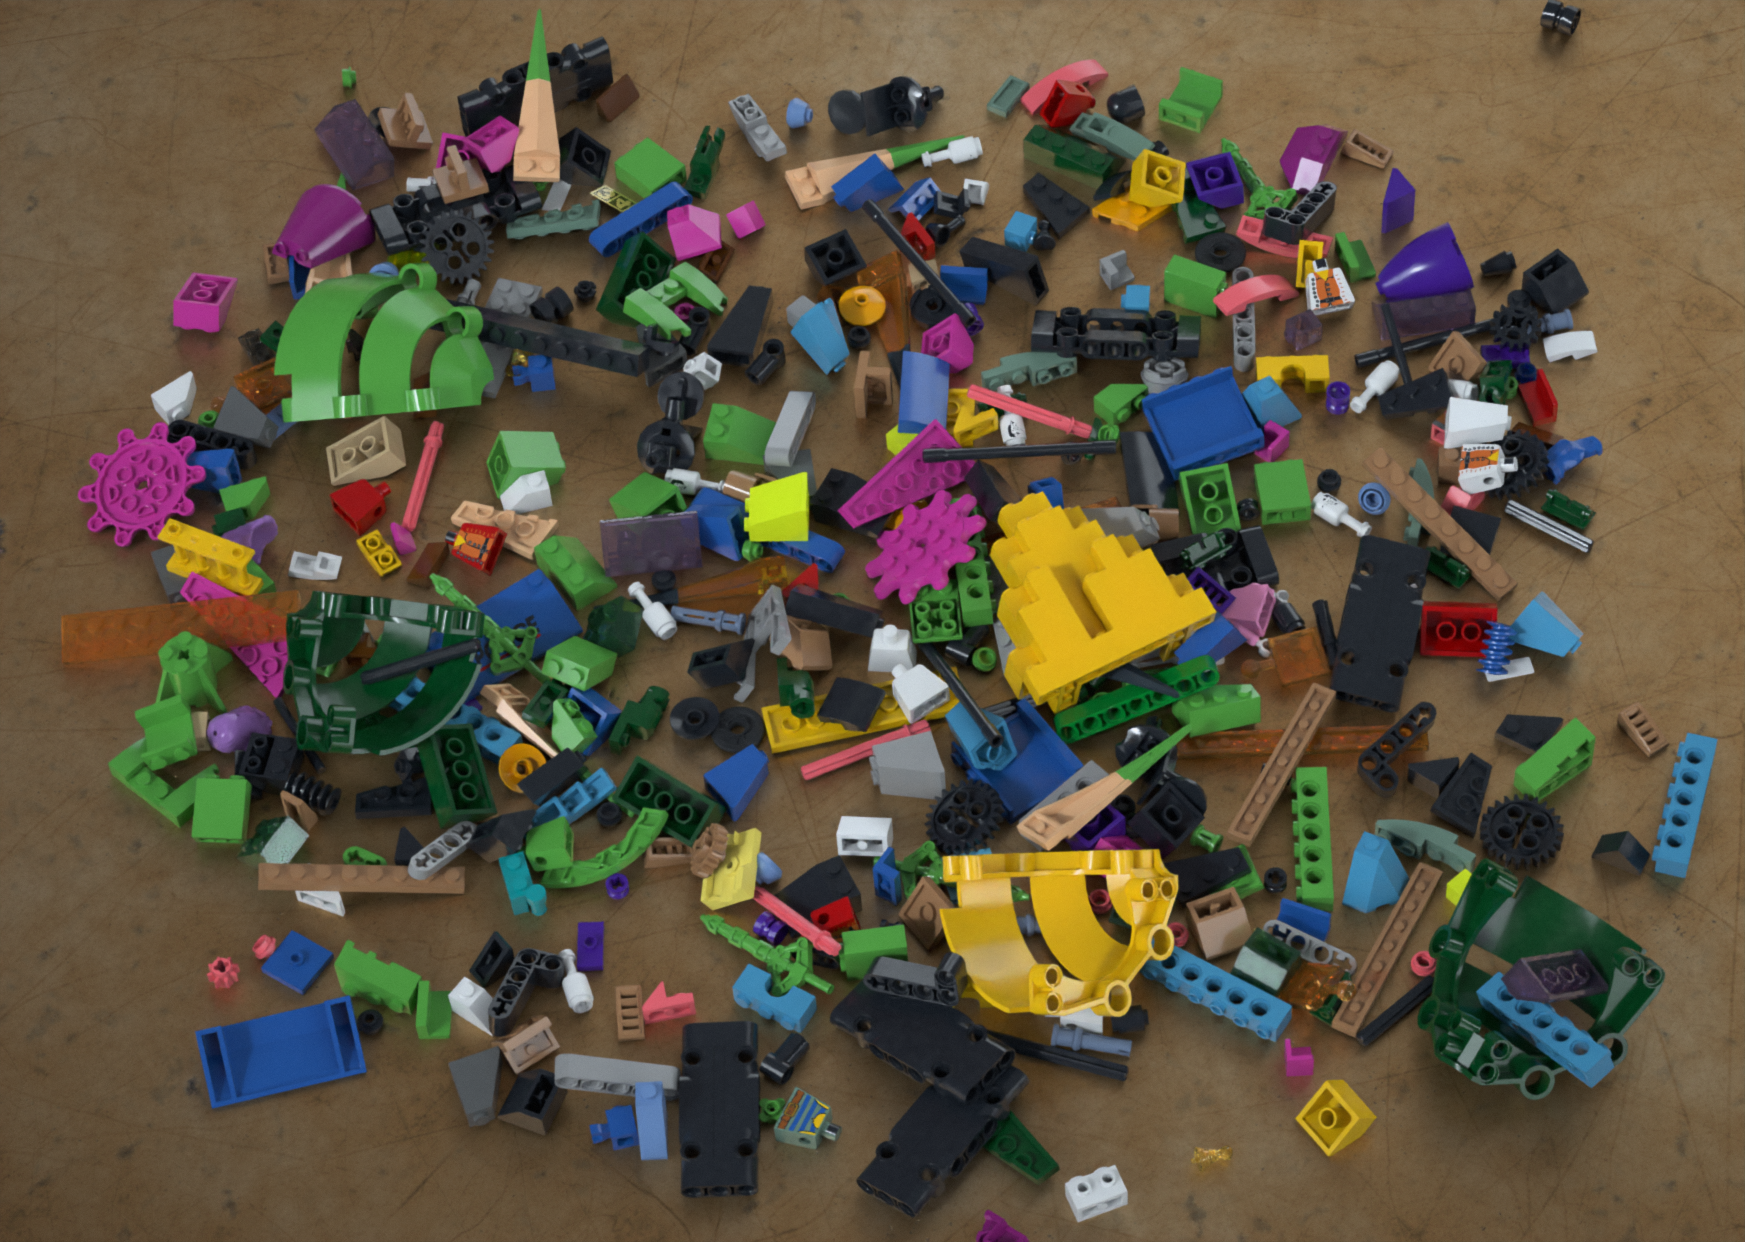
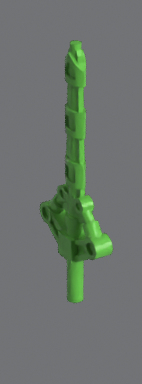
M1222 138V153L1231 152L1239 175L1243 178L1248 190L1253 194L1250 197L1251 205L1244 215L1264 220V211L1268 207H1279L1290 211L1294 203L1298 201L1296 190L1293 188H1289L1286 191L1274 190L1273 186L1266 187L1260 177L1252 170L1253 167L1248 160L1241 156L1239 147L1234 142ZM1277 196L1281 198L1278 202H1273ZM1264 206L1265 209L1257 211V208Z
M434 573L430 575L429 578L435 585V591L441 596L445 595L454 606L481 612L473 601L453 588L454 584L448 578L435 575ZM485 615L483 635L490 640L488 646L492 654L490 655V672L492 675L499 676L503 673L525 668L542 684H544L546 679L552 680L549 676L542 674V670L531 661L538 633L535 627L530 626L526 629L517 628L515 630L505 626L501 629L489 616ZM515 636L517 638H524L519 649L513 643ZM506 651L511 655V657L500 661V654L498 653Z
M932 841L923 843L919 849L905 857L903 861L895 860L896 870L901 873L904 894L907 900L917 886L916 880L918 876H930L939 888L941 885L957 888L956 882H944L943 861H941V857L937 853L936 846ZM875 856L874 865L880 859V856ZM929 859H931V861H932L933 863H932L929 867H928V866H924V867H923V865H924ZM1011 885L1013 902L1030 900V894L1021 890L1019 886Z
M701 915L700 920L706 925L708 931L715 935H723L728 939L729 943L740 949L744 948L757 959L768 963L766 969L772 975V994L774 996H784L793 985L800 988L807 983L827 994L833 992V984L813 974V943L807 938L800 937L797 942L790 943L788 946L778 945L775 949L763 940L759 941L751 937L747 931L738 926L732 927L726 924L725 919L718 915ZM797 952L796 961L794 963L792 960H790L792 953ZM784 971L789 972L788 976L782 981L779 975Z

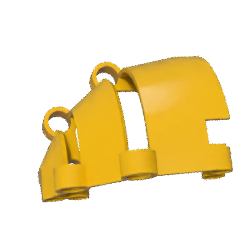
M1159 849L942 856L944 882L957 883L959 908L939 909L950 950L959 954L965 960L967 979L971 986L985 1000L1004 1012H1032L1036 1015L1066 1016L1091 1008L1098 1016L1121 1017L1128 1012L1131 1006L1132 996L1128 985L1147 960H1166L1174 949V935L1167 926L1179 889L1178 875L1170 873L1165 868ZM1085 875H1106L1111 902L1119 916L1132 927L1129 946L1111 938L1096 920L1087 895ZM1030 876L1032 902L1041 933L1058 961L1079 980L1063 976L1062 970L1058 965L1038 964L1033 958L1017 923L1011 893V877ZM1153 936H1154V941H1155V942H1154V948H1152V943H1151ZM1111 991L1112 1000L1111 1004L1109 1005L1108 997Z

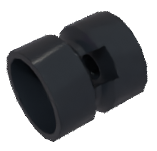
M1548 0L1541 16L1540 25L1551 30L1557 27L1559 32L1572 36L1581 17V8L1573 5L1564 7V3L1561 1Z
M558 286L547 292L545 298L540 297L529 305L534 319L554 324L558 322V318L562 319L574 311L570 298Z

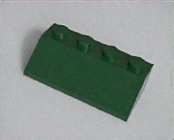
M1034 125L1023 139L1025 159L1096 190L1107 178L1118 173L1126 162V159L1061 130L1051 128L1049 125Z
M644 232L627 239L596 311L612 324L636 329V326L641 323L623 312L625 297L640 288L648 291L668 279L676 258Z
M472 724L444 725L434 734L416 744L440 829L452 828L462 821L476 823L498 813Z
M636 755L612 797V800L638 816L643 807L667 811L669 816L662 830L690 848L693 847L695 840L701 837L706 828H710L711 823L719 824L727 810V807L650 760Z

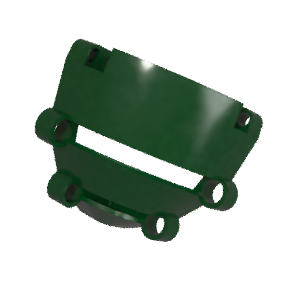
M313 591L310 601L304 608L297 612L287 613L286 617L288 661L283 673V688L286 694L293 695L299 718L296 729V742L299 750L339 754L373 753L380 756L409 748L434 734L455 715L471 692L482 664L473 662L476 653L436 664L424 687L406 707L379 724L355 731L356 721L372 716L394 702L395 698L408 688L419 670L370 685L362 684L360 674L370 669L426 653L430 643L432 628H435L436 632L444 633L442 648L469 639L482 638L485 613L466 610L459 606L412 602L380 596ZM365 619L384 621L379 645L372 657L361 669L340 681L316 684V667L331 665L347 656L360 640Z
M1485 858L1480 861L1470 876L1448 925L1440 926L1431 938L1429 955L1437 960L1431 996L1426 999L1419 1010L1417 1024L1420 1029L1432 1034L1435 1056L1440 1061L1464 1074L1471 1081L1480 1085L1514 1084L1525 1097L1538 1100L1544 1098L1552 1091L1555 1084L1554 1075L1566 1069L1482 1007L1476 991L1493 976L1465 962L1472 944L1496 955L1534 977L1591 1016L1595 1022L1587 1032L1591 1035L1593 1041L1600 1044L1609 1038H1613V1044L1609 1050L1612 1053L1611 1059L1614 1067L1625 1059L1628 1052L1627 1040L1623 1035L1656 997L1664 982L1665 972L1656 962L1645 956L1647 950L1630 937L1579 904L1526 875L1516 894L1512 897L1518 886L1517 877L1507 868ZM1481 1026L1490 1031L1484 1037L1479 1035ZM1541 1070L1539 1079L1534 1084L1525 1086L1527 1077L1532 1072Z

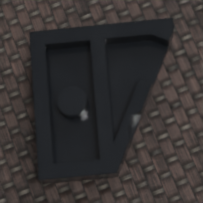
M1507 714L1495 732V738L1529 755H1533L1557 734L1563 725V718Z

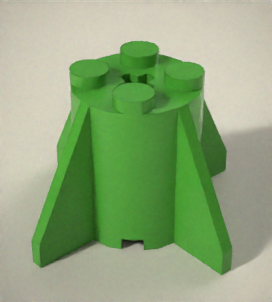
M187 631L181 632L178 636L167 641L158 652L163 673L156 703L181 694L190 706L196 705L197 708L209 703L220 714L227 713L225 705L217 694L218 679L216 673L233 660L232 654L196 635H191Z

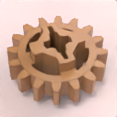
M711 823L710 828L707 827L705 832L701 834V837L695 840L692 847L694 848L692 860L690 862L692 864L690 869L693 871L692 874L701 878H708V875H712L713 870H716L718 864L724 861L729 838L726 837L728 834L726 827L717 823Z

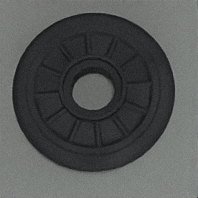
M1218 232L1209 234L1202 238L1195 248V258L1198 263L1226 273L1240 267L1246 257V248L1243 242L1229 233ZM1224 250L1227 253L1223 256H1218L1214 252Z
M739 706L731 707L719 713L718 727L711 734L712 740L720 749L730 753H738L751 744L755 747L759 745L765 734V723L762 717L753 709ZM735 726L745 728L740 734H735L731 731Z

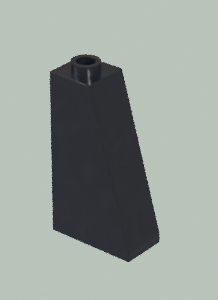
M972 237L959 251L964 267L988 268V281L1033 305H1037L1050 291L1039 258L1036 255L976 237Z
M751 285L747 287L708 343V355L727 365L749 367L759 355L773 306L772 288Z
M979 459L964 477L985 514L993 522L998 523L999 512L1005 505L1009 503L1016 504L1022 501L1020 496L994 466Z
M798 584L790 591L785 608L786 615L871 638L875 629L883 628L885 619L881 618L882 610L802 584Z

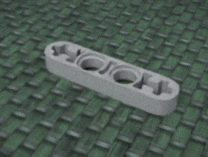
M468 821L459 822L411 858L407 870L409 875L418 880H425L469 848L466 845L476 825ZM445 842H451L457 847H450ZM430 853L438 854L441 858H434Z
M1270 920L1263 926V933L1270 937L1271 933L1268 930L1270 927L1275 928L1276 925L1279 926L1278 930L1283 934L1287 935L1288 930L1292 931L1286 939V946L1292 948L1291 941L1294 937H1304L1305 946L1301 950H1296L1297 956L1330 972L1333 971L1336 974H1342V967L1333 962L1332 968L1328 966L1333 961L1334 953L1337 952L1339 953L1336 956L1338 960L1345 962L1346 959H1350L1349 964L1352 968L1351 970L1346 969V972L1353 976L1357 971L1356 959L1332 945L1279 920ZM1275 936L1273 938L1281 943L1284 941V939L1279 936ZM1319 947H1325L1329 951L1327 960L1322 962L1317 961L1314 955Z

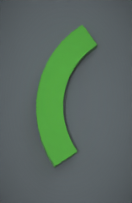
M643 807L638 819L621 842L617 845L613 844L596 854V857L585 861L576 860L573 861V866L546 870L541 880L542 886L555 889L579 887L600 881L619 872L641 856L657 838L669 816L667 811Z

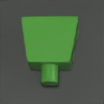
M559 817L534 827L526 833V845H523L517 853L523 851L525 859L529 860L535 871L539 872L573 866L574 833L566 817Z

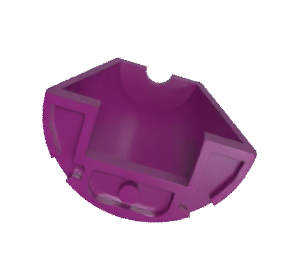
M331 184L315 185L306 190L299 198L274 245L272 254L285 259L289 255H293L298 264L312 269L376 241L374 224L370 215L365 214L360 207L362 203L347 190Z

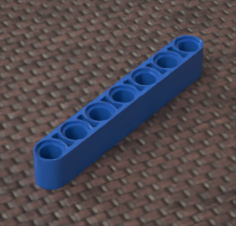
M702 487L689 505V507L691 505L739 506L743 521L744 517H749V513H745V503L707 487ZM809 531L808 541H760L762 546L809 566L815 563L818 565L819 570L827 573H832L845 555V549L839 543L812 531Z

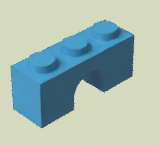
M748 964L732 987L736 1003L743 1008L749 1007L757 1011L765 1019L771 1018L779 1022L787 1030H795L801 1033L817 1010L816 996L793 985L786 995L773 997L769 995L773 987L771 974Z

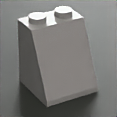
M1135 507L1081 509L1089 522L1097 520L1106 537L1114 534L1116 538L1121 535L1126 537L1133 534L1141 548L1160 539L1157 532L1159 525L1156 519Z
M931 731L872 746L873 756L869 757L872 768L870 773L874 786L879 785L881 794L936 800L935 796L941 798L944 796L942 790H946L945 771Z

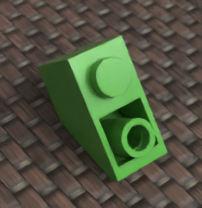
M1110 384L1094 396V412L1108 424L1118 425L1121 422L1123 423L1135 411L1142 409V399L1148 396V386L1145 384Z
M266 476L219 490L225 511L242 507L245 521L253 519L270 496Z
M571 698L556 699L553 702L551 738L561 752L569 747L573 751L578 749L582 753L598 736L594 732L592 724L580 712L579 706Z

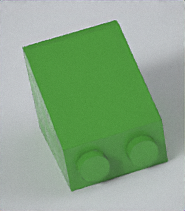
M500 431L486 461L497 499H501L500 496L522 475L544 470L548 485L551 486L558 484L566 470V463L562 460L560 454V445L556 442L553 432Z
M643 472L609 499L617 518L658 552L684 533L679 516L688 508L678 486Z

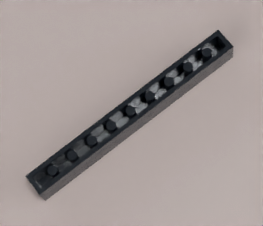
M446 299L454 307L474 306L479 310L483 319L482 331L477 336L479 341L638 377L649 368V345ZM462 316L461 320L463 329H465L466 324L464 316ZM441 322L429 328L445 332Z

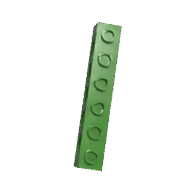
M960 498L951 499L950 504L957 502ZM975 506L970 511L968 517L974 515L982 516L981 506ZM984 528L972 535L967 542V545L973 547L976 551L974 558L967 563L959 562L954 564L964 627L993 624V614L997 613L996 600L990 599V595L994 594L993 581L987 579V576L991 575L990 562L984 560V557H988L987 543L981 541V538H985Z
M1297 767L1295 778H1291V793H1296V799H1292V814H1297V821H1293V836H1298V842H1294V858H1299V864H1295V880H1300L1301 886H1296V901L1322 911H1333L1334 890L1327 767Z

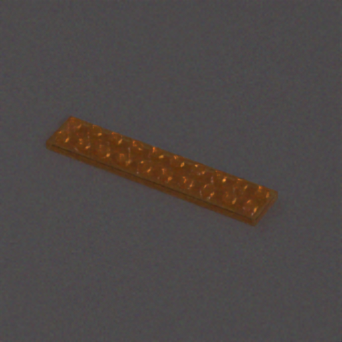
M298 590L61 615L62 663L70 665L159 655V649L167 641L184 631L190 632L191 635H196L220 648L286 642L287 613L297 612L301 609V595Z

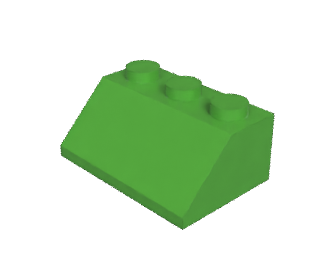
M554 535L534 547L537 565L576 611L618 587L616 582L576 537Z

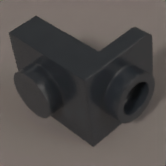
M963 188L959 196L938 190L933 196L934 214L955 219L957 215L963 216L970 209L971 200L969 199L968 189Z
M653 323L648 325V328H645L643 342L650 346V350L657 351V355L671 356V353L679 350L680 341L657 338L658 324Z
M417 747L401 750L395 760L394 769L401 781L410 778L412 773H424Z

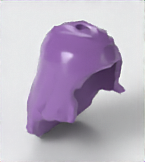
M264 515L263 518L239 526L224 533L221 537L254 549L255 554L252 560L260 565L263 549L266 544L271 543L275 536L278 535V526L272 516Z
M239 706L227 713L216 716L209 722L206 732L208 742L214 749L223 753L235 752V750L246 751L251 733L271 735L273 722L269 716H266L265 712L260 711L255 706Z

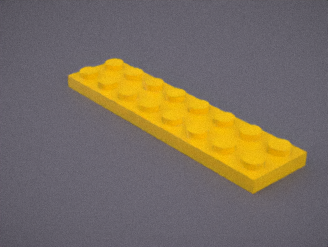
M952 667V671L959 679L957 668ZM933 671V672H932V673L935 674L937 677H939L942 681H944V679L941 677V675L938 673V671ZM893 680L871 684L883 689L886 695L867 732L845 730L842 724L820 722L817 714L828 694L814 697L815 712L810 718L801 719L795 717L791 713L790 706L780 707V704L761 708L772 754L896 728L904 724L910 725L911 723L894 698L892 690ZM949 688L950 701L916 722L943 718L960 701Z

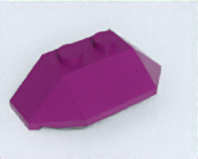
M1327 124L1296 128L1280 158V165L1290 184V188L1295 189L1296 193L1306 196L1316 184L1322 182L1348 135V131Z

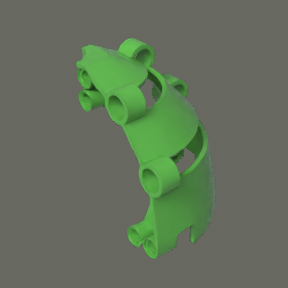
M427 263L406 264L400 270L399 276L375 272L321 281L307 291L297 302L285 323L279 340L274 375L292 374V398H285L281 401L283 423L481 405V395L484 387L488 382L494 380L493 367L477 337L483 327L481 313L474 306L454 307L435 289L437 275L434 268ZM417 273H418L419 278H420L419 286H418L417 283H416V274H417ZM385 303L382 306V308L378 311V306ZM462 316H464L466 322L465 329L462 328L461 324ZM374 318L367 331L361 352L359 366L360 394L342 396L341 366L350 327L354 319ZM441 322L446 340L440 344L434 354L430 369V388L411 390V364L416 346L423 334L431 326Z

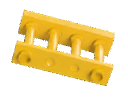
M171 518L157 536L159 540L174 546L175 553L166 564L169 572L188 578L193 571L250 602L254 600L264 585L262 578L247 572L246 566L255 554L254 549Z

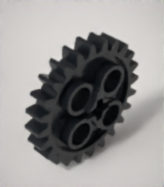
M450 209L449 216L442 211L441 219H438L436 216L432 217L434 225L426 223L429 231H421V234L426 237V239L419 240L418 242L425 245V248L419 250V253L426 254L421 259V262L428 261L435 269L436 275L442 274V282L446 277H449L450 284L454 283L455 278H458L459 283L463 284L464 277L467 280L472 279L471 274L479 277V268L487 270V267L483 264L484 261H492L487 257V254L494 253V250L488 248V245H491L494 241L487 240V236L492 232H484L483 229L487 223L479 225L480 216L474 220L471 219V211L466 216H463V209L459 210L458 215H455L454 210ZM455 224H461L464 227L465 232L463 236L458 237L453 234L452 228ZM444 229L448 231L455 243L461 242L460 250L467 256L470 263L467 264L459 251L455 250L453 252L451 250L453 244L444 235ZM436 238L445 240L446 248L443 251H439L434 247ZM473 242L478 245L479 251L476 255H470L467 252L466 247L468 243ZM455 256L459 258L460 267L458 269L449 267L448 260L450 257Z
M1510 429L1507 435L1503 436V440L1489 443L1501 446L1505 458L1516 457L1518 470L1505 472L1504 485L1499 488L1483 491L1485 494L1488 493L1491 499L1497 495L1499 500H1502L1504 495H1506L1511 500L1513 494L1520 498L1521 491L1524 490L1530 493V486L1538 487L1536 480L1544 479L1541 472L1548 471L1546 464L1550 463L1547 457L1549 454L1544 443L1538 439L1536 434L1531 436L1528 430L1522 434L1520 429L1513 434Z
M970 779L967 785L963 780H960L959 787L952 783L949 792L945 789L942 790L944 795L942 798L935 796L938 802L936 805H929L933 812L926 814V817L929 819L928 822L924 823L928 829L926 834L940 852L945 851L948 856L952 853L956 856L960 855L962 851L969 855L972 848L978 852V845L980 844L986 847V839L995 838L992 834L993 831H1000L997 823L1004 821L1000 815L1005 812L1001 806L1003 801L999 797L998 792L989 783L984 784L982 780L975 783L973 779ZM951 808L958 810L964 817L958 816ZM965 818H967L968 820L971 819L973 823L978 825L979 827H974Z
M1517 794L1514 795V800L1504 796L1503 804L1496 800L1494 807L1488 806L1487 814L1482 816L1479 830L1480 840H1483L1482 847L1483 849H1488L1489 857L1496 855V863L1504 860L1506 868L1512 863L1515 865V870H1518L1520 865H1524L1526 871H1528L1530 864H1533L1538 869L1540 861L1548 864L1549 857L1555 858L1557 850H1561L1564 837V825L1560 824L1561 816H1554L1555 808L1547 810V801L1538 804V797L1529 801L1528 794H1525L1523 800H1520ZM1530 815V818L1526 824V829L1522 831L1524 821L1526 817ZM1521 833L1519 844L1516 849H1513L1517 842V835Z

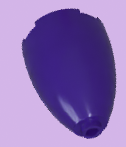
M1449 222L1425 232L1403 247L1385 265L1378 275L1379 281L1375 282L1380 295L1385 294L1386 298L1403 301L1438 299L1474 288L1471 274Z

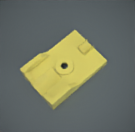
M753 828L741 833L734 831V834H727L726 837L729 838L724 861L718 864L716 870H713L712 875L703 879L700 900L710 909L716 910L754 898L757 855L760 850L762 832Z

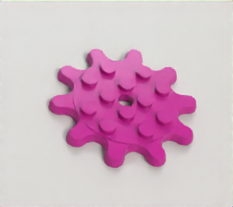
M158 422L152 427L149 436L145 439H137L131 429L125 428L117 436L119 447L114 454L105 455L100 452L93 454L89 464L98 471V479L95 483L82 487L78 492V498L81 502L97 504L96 513L88 520V529L99 533L109 526H115L116 535L114 541L120 547L131 545L135 535L142 530H147L152 540L162 541L157 536L172 515L180 514L188 517L194 513V503L186 497V493L192 485L201 483L206 478V472L202 466L187 465L188 457L196 449L194 438L186 436L177 443L167 442L169 435L168 426L164 422ZM147 481L148 488L145 487L144 489L138 490L139 485L142 482Z
M940 490L926 508L920 510L913 504L904 507L902 523L895 530L883 531L879 539L876 538L878 546L883 549L882 554L870 561L865 567L869 578L882 575L881 580L874 587L877 599H884L894 590L900 589V601L903 604H909L916 598L919 589L927 584H931L935 590H941L946 587L949 582V569L956 563H967L974 558L976 551L973 547L968 546L967 542L972 535L980 532L986 526V519L979 515L968 517L970 511L977 504V499L974 496L965 494L957 502L950 504L952 495L945 490Z

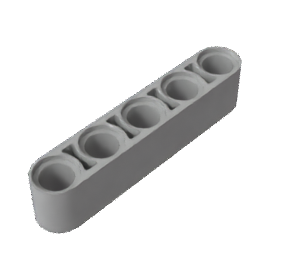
M1247 267L1235 269L1232 274V286L1253 278L1252 270ZM1254 302L1247 304L1245 311L1233 314L1234 367L1241 372L1250 371L1255 366Z
M790 391L766 446L765 463L767 466H792L815 410L816 396L814 392Z
M560 1054L555 1057V1085L560 1088L635 1097L636 1082L662 1081L665 1100L672 1101L679 1098V1077L681 1071L674 1066L577 1054Z

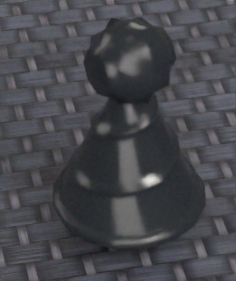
M1040 220L1038 222L1040 233L1034 240L1033 246L1036 250H1053L1056 246V241L1048 231L1050 223L1047 220Z

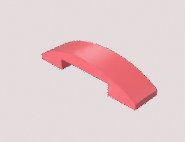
M1095 59L1075 62L1043 78L1020 98V101L1032 115H1035L1041 111L1056 80L1079 82L1081 84L1086 82L1090 86L1108 77V73Z
M1245 215L1242 216L1236 233L1238 237L1265 251L1297 258L1299 244L1292 245L1267 237L1262 231L1263 220ZM1312 232L1306 241L1323 242L1322 258H1327L1333 237Z
M1261 275L1241 281L1227 288L1223 293L1221 292L1215 296L1213 302L1226 316L1245 311L1249 303L1275 296L1280 301L1298 297L1299 292L1283 276Z

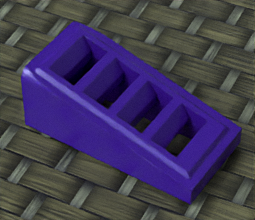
M1199 567L1187 578L1194 590L1201 587L1203 589L1207 586L1209 588L1205 593L1207 597L1213 591L1217 593L1210 602L1216 612L1218 611L1220 614H1223L1236 599L1234 595ZM1197 581L1201 582L1197 588L1193 586ZM1221 597L1226 599L1220 606L1216 605Z

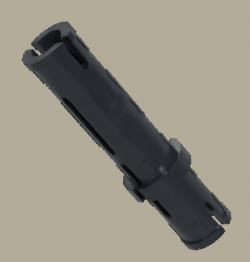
M1320 599L1313 602L1312 607L1321 638L1320 649L1324 652L1327 669L1333 671V663L1338 649L1336 647L1337 639L1328 601Z

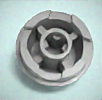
M1174 357L1166 362L1156 361L1152 358L1144 362V369L1141 372L1143 383L1148 387V395L1168 390L1169 387L1176 384H1184L1189 376L1184 361Z

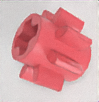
M217 957L213 964H208L210 972L207 976L209 982L214 981L216 989L219 987H227L229 989L234 982L239 981L236 973L240 972L238 964H233L231 957L227 959Z

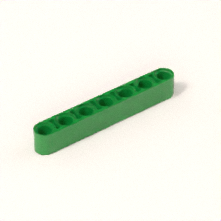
M1202 655L1152 675V677L1178 691L1180 698H1174L1129 684L1058 713L1053 720L1055 732L1065 744L1073 743L1217 684L1220 678L1215 660L1209 655Z

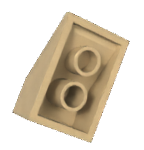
M385 416L326 448L331 484L334 486L356 482L360 479L368 480L388 476L406 466L401 430Z

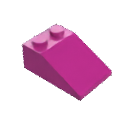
M193 272L173 300V326H179L186 330L195 328L209 333L219 332L226 321L238 278Z

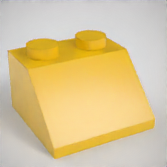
M1143 149L1132 163L1129 200L1147 207L1182 202L1186 163Z
M1326 1080L1295 1119L1330 1157L1360 1138L1377 1117L1344 1080Z

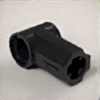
M695 307L689 312L687 326L691 329V335L684 337L682 334L679 339V343L686 350L688 356L696 355L704 337L711 332L709 311L704 307Z
M769 339L764 343L763 351L745 371V376L751 383L756 386L762 385L775 369L784 366L786 357L783 343L778 339Z
M987 625L965 627L962 631L963 639L949 641L945 650V656L966 667L970 666L974 652L990 633V627Z
M791 1033L775 1053L770 1052L765 1056L759 1071L780 1085L786 1084L794 1072L795 1065L810 1049L809 1043L800 1034Z

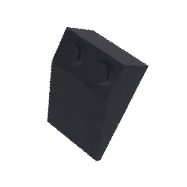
M834 468L830 469L809 503L815 522L877 539L881 536L895 511L853 528L837 510L860 490L867 481L853 473Z
M840 855L816 864L774 895L812 924L810 915L812 911L847 896L855 913L862 911L861 893ZM789 926L788 933L792 940L801 936L799 932Z

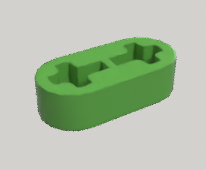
M357 846L348 848L343 854L344 865L388 866L383 857ZM357 856H358L359 859H360V861L354 860L353 862H351V860H350L351 858H352V859H356Z

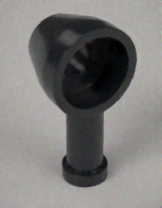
M957 215L955 219L946 225L942 223H929L925 230L935 242V246L942 247L948 242L951 232L965 224V219L962 215Z

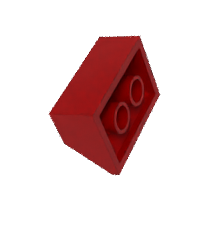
M1423 602L1420 620V655L1486 657L1480 652V649H1488V646L1482 640L1490 639L1491 636L1484 633V631L1493 629L1486 622H1497L1498 608L1496 603Z

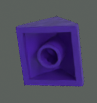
M1392 168L1383 201L1381 233L1385 234L1414 219L1416 190L1397 168Z

